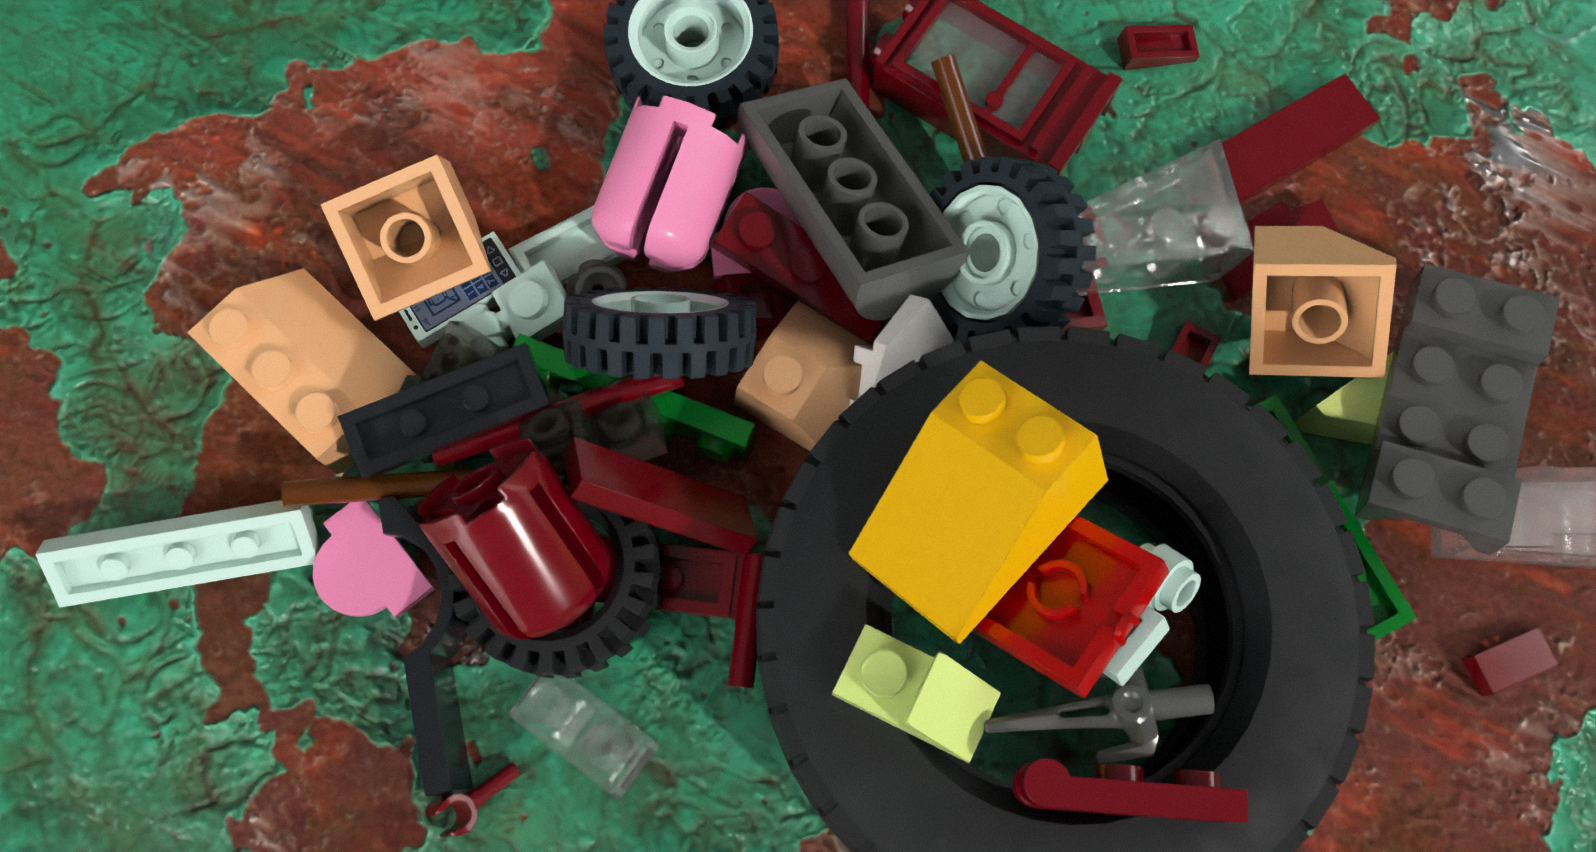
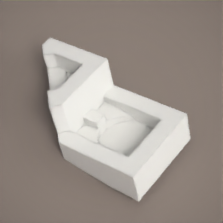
M910 294L876 338L873 348L865 345H855L853 362L861 364L862 370L859 394L856 398L850 399V405L871 386L873 388L877 387L876 384L881 379L910 361L915 360V362H919L922 355L954 342L953 337L929 299Z

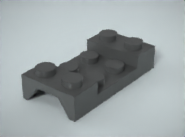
M1424 264L1409 285L1354 517L1365 520L1408 519L1460 534L1476 552L1487 555L1493 554L1510 542L1522 479L1515 477L1537 368L1549 354L1560 297Z

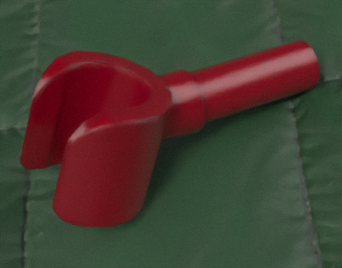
M511 762L466 794H452L434 799L426 809V817L435 816L451 805L456 812L455 823L439 836L463 835L475 826L478 818L477 809L486 804L485 801L521 776L515 764Z

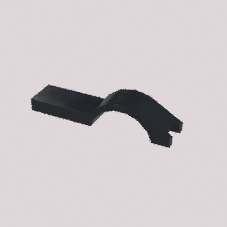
M395 496L379 499L378 504L383 534L402 538V543L418 546L425 550L438 571L442 594L435 625L423 643L403 657L425 796H447L467 792L473 788L452 658L463 647L468 635L465 629L469 627L467 621L457 617L452 604L460 601L459 594L449 589L448 575L454 573L417 524L425 520L419 514L416 507H406Z

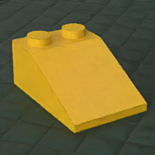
M980 360L930 413L849 551V555L853 561L959 645L1108 481L1098 435Z

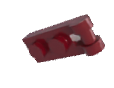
M1045 758L1023 764L1014 773L1012 780L1013 792L1018 801L1027 807L1036 809L1218 823H1249L1248 790L1222 788V773L1173 770V784L1143 782V767L1096 764L1095 778L1070 776L1065 766L1057 760Z

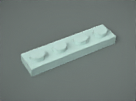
M282 500L47 539L42 542L35 555L59 607H66L313 565L322 544L309 506L284 507Z

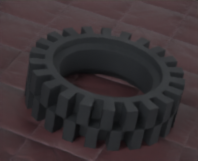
M551 465L569 491L565 466ZM576 501L586 517L600 524L611 538L616 553V576L612 591L603 607L588 621L573 629L552 632L542 637L530 639H510L500 634L493 627L455 574L448 575L449 589L460 596V601L452 603L458 618L468 622L469 627L465 629L466 633L474 642L485 647L484 652L494 659L523 672L553 679L554 675H560L569 679L582 677L581 671L587 669L594 672L609 667L607 662L609 658L614 655L623 658L633 649L629 644L636 634L644 637L651 627V624L646 621L650 610H659L662 597L657 593L658 583H665L666 569L660 564L659 556L664 555L661 541L654 535L653 529L655 527L653 525Z

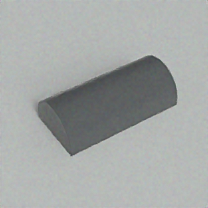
M846 78L740 103L738 127L741 134L745 135L750 148L862 317L869 320L891 319L910 294L931 300L957 276L970 251Z

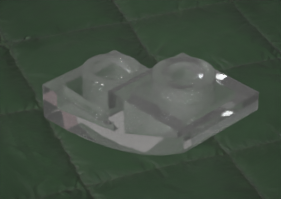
M554 675L553 679L536 676L507 714L548 748L564 757L608 794L618 800L623 797L660 746L659 743L573 678L567 679L560 675Z

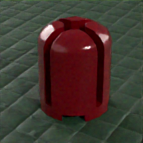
M526 437L513 439L489 449V452L496 461L478 468L461 481L457 479L454 473L450 474L417 507V511L425 520L417 524L493 627L500 634L510 639L519 640L542 637L572 624L593 604L595 598L601 594L612 573L608 547L577 502L570 498L568 489L544 454L537 450L531 440Z

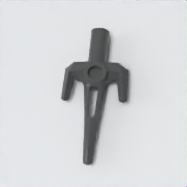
M1139 666L1123 687L1115 682L1114 691L1109 694L1058 706L990 718L986 720L984 727L988 733L1079 728H1118L1125 731L1132 742L1097 751L1096 760L1104 764L1154 756L1159 738L1156 721L1213 714L1214 698L1208 683L1148 690L1143 669ZM1104 673L1100 675V677H1108ZM1104 708L1107 711V715L1060 717L1061 715Z

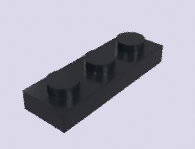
M523 343L337 417L360 477L362 479H371L553 407L530 346Z

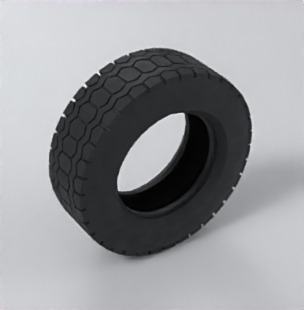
M1060 326L1018 328L1014 332L1015 335L1010 334V330L1006 329L973 336L967 339L966 344H962L959 340L924 354L920 357L919 362L912 360L881 379L876 384L877 387L873 388L871 386L840 414L838 420L831 424L800 465L777 510L761 565L756 603L758 665L769 716L789 769L818 816L850 852H1295L1309 837L1307 831L1313 830L1318 826L1340 792L1336 789V784L1339 785L1345 782L1361 741L1355 739V734L1364 732L1373 690L1366 687L1365 682L1374 679L1375 635L1368 634L1366 628L1374 625L1368 582H1360L1357 577L1365 573V569L1352 530L1343 532V529L1340 527V525H1343L1348 520L1328 482L1319 486V483L1314 480L1322 475L1320 470L1297 440L1288 444L1283 439L1289 431L1259 402L1251 408L1246 403L1251 396L1223 376L1215 372L1209 378L1204 374L1207 369L1206 366L1171 349H1168L1162 355L1158 352L1160 347L1158 344L1120 333L1113 340L1110 338V331L1069 326L1065 333L1060 332ZM980 360L1098 435L1108 481L1093 498L1115 508L1136 523L1157 545L1166 544L1193 562V571L1201 576V583L1195 597L1189 603L1195 636V661L1191 685L1204 683L1210 685L1214 698V713L1179 718L1163 744L1155 751L1154 756L1149 757L1140 766L1143 767V782L1173 784V770H1198L1222 773V788L1248 790L1249 823H1218L1027 807L1018 801L1013 792L1012 785L1003 783L976 769L970 763L832 695L865 624L893 637L891 612L894 593L853 561L849 551L930 413Z

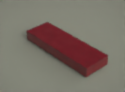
M1346 73L1201 154L1195 165L1230 211L1373 129L1380 120V117Z
M576 437L572 439L563 453L570 498L738 554L746 555L758 539L745 496Z

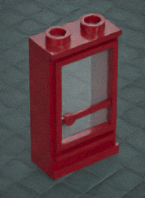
M909 0L902 14L904 22L894 35L886 32L881 37L870 58V63L874 65L873 91L956 140L931 62L941 57L954 54L987 156L1035 161L1058 170L1056 175L1060 176L1073 154H1079L1086 144L1096 120L1100 115L1105 117L1111 108L1123 80L1112 72H1109L1108 75L1100 72L978 0Z

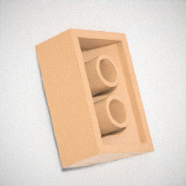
M304 268L235 288L187 332L318 461L339 477H342L355 464L337 416L424 383Z

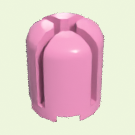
M638 96L592 209V226L599 238L617 255L635 263L640 259L644 243V253L646 257L650 258L648 265L651 269L671 273L690 271L706 257L710 247V238L717 229L734 182L746 156L749 142L745 135L742 133L737 144L726 134L712 127L716 117L714 113L689 102L663 96L659 107L642 105L641 97Z

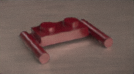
M600 536L610 551L612 573L603 591L595 598L593 604L572 624L566 626L565 630L573 629L588 621L594 615L596 602L605 603L610 595L616 576V553L611 538ZM661 543L664 555L659 556L660 564L666 569L665 583H658L657 593L662 597L658 611L736 619L727 685L754 689L758 658L756 603L763 554L747 553L744 555L732 551Z

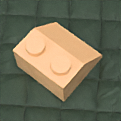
M434 155L320 204L374 321H378L491 272L473 211L450 161L439 155Z
M1255 226L1249 375L1385 378L1397 266L1396 258L1324 226Z

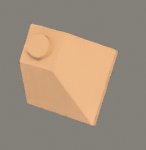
M797 301L770 334L753 361V365L749 367L736 389L733 405L808 451H811L831 424L838 420L840 414L849 407L850 399L856 398L859 394L862 365L853 362L855 345H865L871 348L873 346L802 302Z

